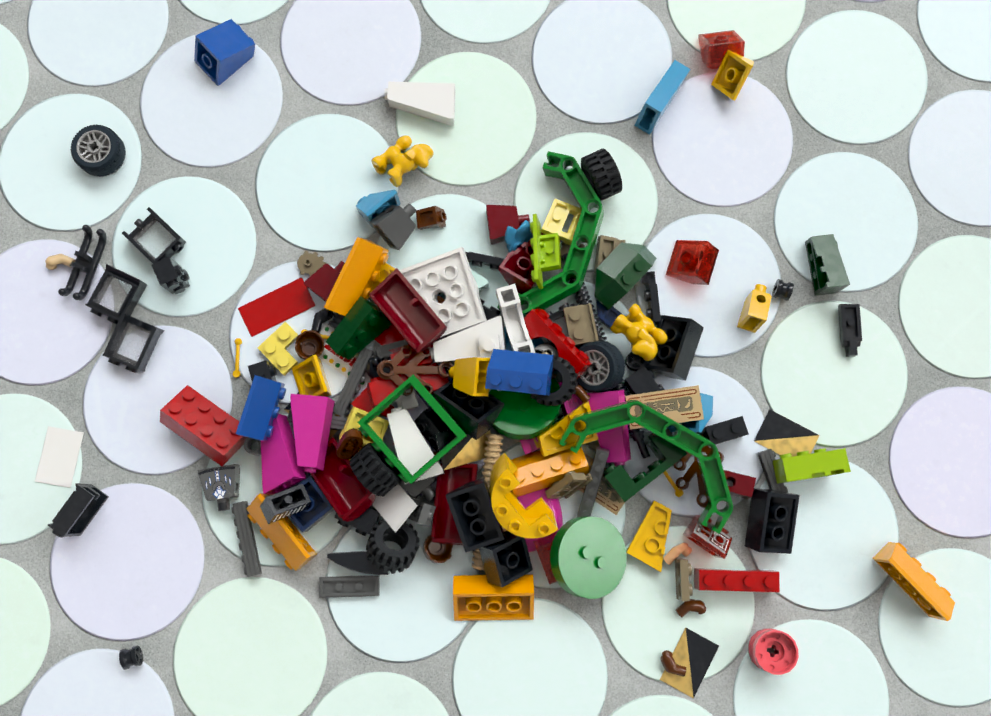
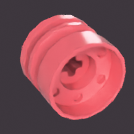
M767 628L759 630L751 637L748 644V653L751 661L758 668L774 675H783L790 672L796 666L799 658L798 647L794 639L789 634L780 630ZM767 648H773L774 653L767 652Z

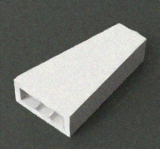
M388 82V88H385L384 96L385 100H388L389 107L454 126L455 83Z
M497 316L434 342L433 348L430 349L431 359H434L435 363L439 364L445 361L455 362L456 359L480 357L479 336L498 334L500 336L501 350H506L502 316Z
M402 407L391 409V413L387 414L397 456L413 475L435 455L408 410H403ZM439 461L415 482L445 474Z

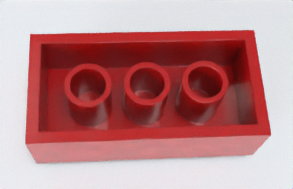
M189 385L183 388L160 410V423L220 466H223L244 445V441L248 438L236 434L239 425L238 420Z

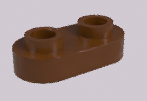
M350 429L344 432L336 446L337 457L351 459L358 453L363 445L362 432L357 429Z

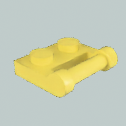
M554 199L541 232L544 234L558 233L560 240L565 244L571 245L582 211L581 208ZM570 213L574 217L566 233L562 229Z
M352 407L344 429L340 433L339 440L344 432L353 428L359 430L358 428L361 426L358 421L368 412ZM377 416L369 425L383 440L389 421ZM363 439V445L361 447H364L367 443H373L374 441L370 442L368 440Z

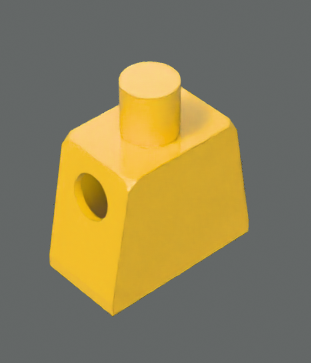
M756 284L754 290L746 297L738 321V328L755 333L767 321L772 296L766 293L767 287L765 285Z
M472 357L456 359L454 366L449 370V375L453 378V387L471 396H488L489 389H485L490 358Z

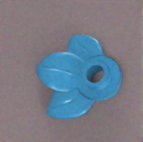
M527 220L517 230L511 226L507 227L505 242L507 243L509 253L533 238L530 223Z

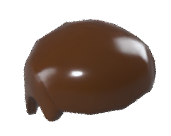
M313 330L304 331L296 339L295 351L304 360L312 355L320 357L324 351V339L320 333Z
M431 535L425 539L423 553L429 561L445 563L452 557L453 545L432 542Z

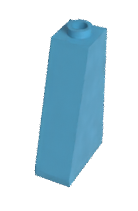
M674 60L645 102L634 126L649 135L651 134L685 81L690 68Z

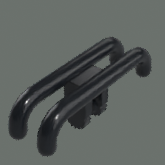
M89 225L82 226L84 239L80 250L74 253L77 258L75 262L70 264L73 269L66 287L58 290L59 295L68 296L75 287L79 273L84 272L86 276L79 293L73 294V298L75 300H82L86 297L106 245L107 237L103 229H97L96 231L99 239L93 257L87 255L92 240V229Z

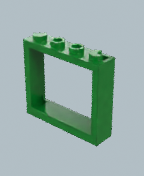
M414 374L358 421L361 426L358 429L365 437H371L374 441L372 446L379 453L383 451L387 456L385 461L391 468L396 466L400 471L398 476L405 483L409 481L410 484L418 480L467 437ZM412 386L456 435L448 445L413 475L369 425L371 421Z

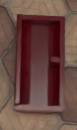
M398 268L369 294L373 302L417 353L429 348L447 330V326Z
M333 437L328 441L324 470H316V473H310V475L337 515L343 521L348 522L362 515L374 503L376 495L367 490L356 478L350 466V459L337 457L336 446L338 442Z
M478 464L460 465L444 470L445 474L437 476L434 503L436 509L433 515L431 531L432 542L447 545H463L445 494L466 483L477 480Z

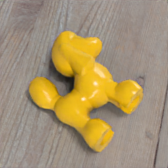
M404 135L397 139L394 146H390L385 153L374 157L371 161L374 169L380 175L386 172L387 165L392 164L393 168L387 174L391 176L390 182L395 187H399L402 184L403 174L411 170L414 171L418 166L421 168L428 166V161L434 155L430 146L417 144L407 152L401 153L402 150L408 149L412 144L411 138Z
M635 303L628 310L630 313L627 316L620 314L615 319L610 330L615 334L622 333L626 336L627 340L631 343V352L633 354L639 355L645 361H651L658 352L657 344L663 345L668 339L667 334L663 329L656 328L653 321L645 316L640 306Z

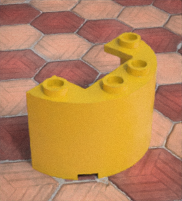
M503 453L491 470L489 483L492 509L498 522L510 533L523 538H541L556 532L558 527L554 512L542 497L525 509L511 492L520 484L513 474L517 471V467L506 453Z

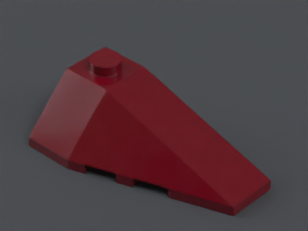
M530 240L521 244L515 251L508 253L498 268L508 285L515 284L517 292L520 294L531 290L536 285L531 276V271L534 270L531 254H534V249L531 247Z

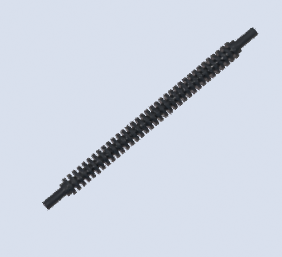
M568 253L562 255L564 263L566 262ZM570 278L568 280L570 281L569 284L574 283L576 278ZM583 282L581 289L573 294L575 295L574 298L577 299L576 303L579 305L591 303L599 341H606L607 337H603L605 335V332H602L603 327L599 328L602 325L598 323L600 321L597 318L598 315L594 314L596 310L593 309V302L589 300L591 297L588 295L589 292L585 291L587 288ZM620 382L611 391L624 390L625 393L626 391H628V389H623V387L626 386V384H621ZM642 428L628 430L629 433H633L630 435V438L636 441L642 458L650 457L643 439L645 431H640Z

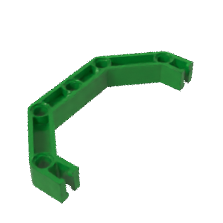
M548 151L546 155L548 163L544 162L543 171L545 176L565 181L582 211L563 272L543 282V289H539L536 286L523 294H518L521 306L528 304V308L522 310L524 318L532 309L545 310L581 289L604 217V210L600 199L576 159L569 155ZM552 163L559 164L558 167L548 165H552ZM572 166L570 170H565L566 167ZM592 208L598 209L594 213L589 212ZM581 243H587V246L584 248L578 247ZM570 278H576L574 283H567Z
M630 400L582 413L571 419L559 440V444L562 446L566 445L567 442L565 440L573 432L579 436L575 446L573 445L570 448L576 454L587 435L635 422L694 455L698 461L709 501L698 520L707 527L709 518L713 513H717L719 516L715 525L712 524L711 528L714 532L720 534L733 511V503L720 455L714 443L638 400ZM634 405L640 406L641 410L636 416L630 414V409ZM577 421L585 422L586 426L583 430L575 429L574 425ZM670 425L675 426V433L673 435H666V428ZM707 445L710 446V453L702 455V448ZM720 501H725L726 506L724 509H717V504Z

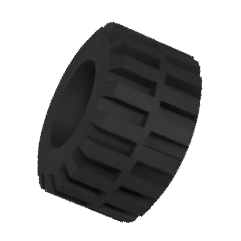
M602 148L581 158V169L600 201L622 191V179L613 157L606 149Z
M554 356L552 369L558 370L562 375L560 389L550 393L549 396L531 394L530 396L538 403L547 406L565 404L576 393L575 388L578 386V375L574 371L575 368L567 360Z
M367 443L350 459V466L356 478L367 490L377 496L384 497L402 480L398 476L400 471L396 466L391 468L385 461L387 456L383 451L379 453L372 446V443Z
M383 520L373 527L367 541L366 555L367 558H370L369 562L376 565L375 568L377 570L381 568L384 573L390 571L391 574H395L397 570L399 573L403 572L404 568L407 569L412 564L420 546V538L417 537L418 532L413 530V526L406 524L407 521L402 524L396 533ZM384 542H395L401 547V550L390 549Z

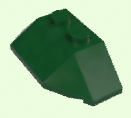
M621 242L595 269L594 297L609 310L646 274L657 258L644 245Z

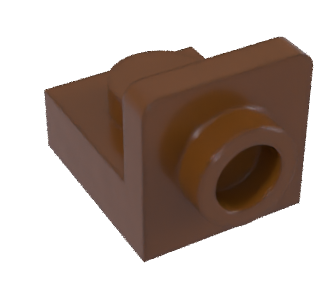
M431 206L416 210L417 229L423 230L436 226L446 227L445 221L447 216L444 209Z

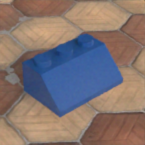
M493 349L487 367L485 389L549 396L554 355Z
M257 375L254 376L236 431L237 435L262 441L272 436L274 430L272 423L274 418L277 419L280 412L278 404L280 399L283 400L286 393L284 383Z

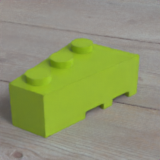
M826 448L817 449L812 454H809V451L797 452V456L793 457L791 453L779 455L780 459L772 460L777 484L851 472L846 448L826 451Z

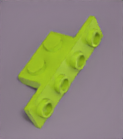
M533 214V222H530L533 238L530 239L532 249H534V254H531L534 270L531 271V276L538 288L543 289L542 272L561 269L560 236L558 233L541 235V223L537 214Z

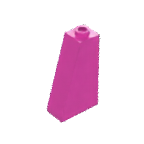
M624 390L587 393L590 396L587 402H589L591 411L625 402ZM628 424L597 433L600 447L609 449L606 463L613 462L617 466L620 464L625 465L626 461L631 460Z
M291 394L297 466L304 468V472L316 473V470L323 471L335 401L324 396Z
M279 414L277 419L274 418L272 426H274L272 436L268 437L265 441L261 440L263 493L267 495H274L287 490L306 479L304 469L297 466L295 440L287 420L288 417Z

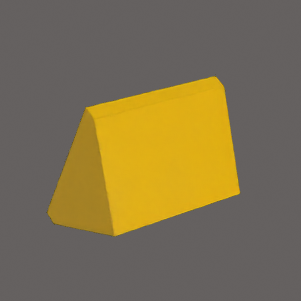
M728 50L711 85L735 101L753 67L754 61Z
M312 355L292 368L300 395L324 397L332 395L321 360L317 355Z

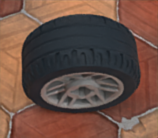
M98 124L79 130L75 137H73L70 149L74 162L90 175L99 177L115 173L122 166L126 155L125 146L121 138L112 129Z
M596 341L586 343L578 349L583 351L592 363L577 379L578 385L592 393L612 390L621 382L625 374V360L621 351L609 342Z

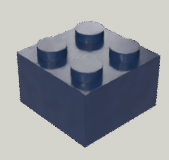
M312 476L307 477L300 483L304 485L311 500L310 504L304 511L290 516L301 532H307L334 510Z

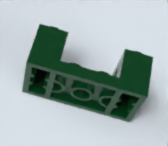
M667 428L666 435H673ZM652 433L648 436L650 440L646 444L658 460L647 467L649 470L646 473L643 471L631 478L621 464L617 466L613 464L604 470L601 480L617 501L623 503L688 453Z

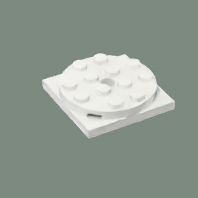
M463 247L399 270L447 326V330L440 338L456 334L464 329L487 321L479 297L478 285L472 275ZM443 292L446 295L445 301L439 303L437 296Z

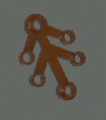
M404 345L391 361L384 360L378 364L377 374L384 380L391 379L398 387L404 381L397 374H405L408 378L414 374L424 387L430 389L429 393L431 394L433 387L423 381L417 374H439L442 378H449V373H443L442 369L447 368L450 370L454 365L449 361H445L440 366H417L424 358L430 356L431 348L429 347L427 348L429 354L425 355L420 352L406 366H397L404 358H409L412 354V348L409 345ZM408 349L410 353L404 354L402 350ZM389 368L390 373H384L383 369ZM413 387L410 388L409 393L405 392L403 396H410L413 392Z
M704 446L701 453L704 452L708 455L711 448ZM719 452L722 463L724 461V455L721 452ZM688 453L673 465L674 468L679 471L685 470L686 463L692 454ZM694 456L695 461L685 475L676 480V486L681 490L687 489L689 482L697 474L699 494L696 501L700 507L705 508L709 501L698 461ZM682 461V466L678 468L677 464ZM684 480L685 485L681 487L680 482ZM706 496V501L702 503L701 498Z

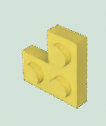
M286 322L257 347L284 376L298 364V361L286 349L299 335Z

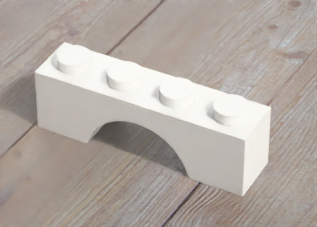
M512 284L497 288L496 297L512 351L535 353L524 321L516 285Z

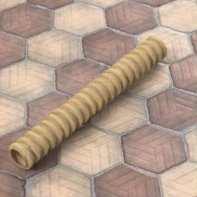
M498 434L486 435L488 441H485L487 447H485L486 453H484V456L486 458L483 459L485 465H483L484 471H482V474L485 477L489 491L491 470L501 456L500 452H502L500 446L503 445L501 442L503 436ZM479 548L473 551L475 557L472 558L474 563H472L471 567L477 570H484Z

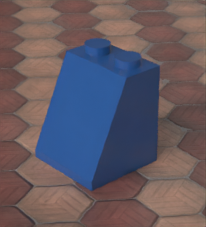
M230 19L195 36L194 62L219 86L254 57L255 43L239 25Z

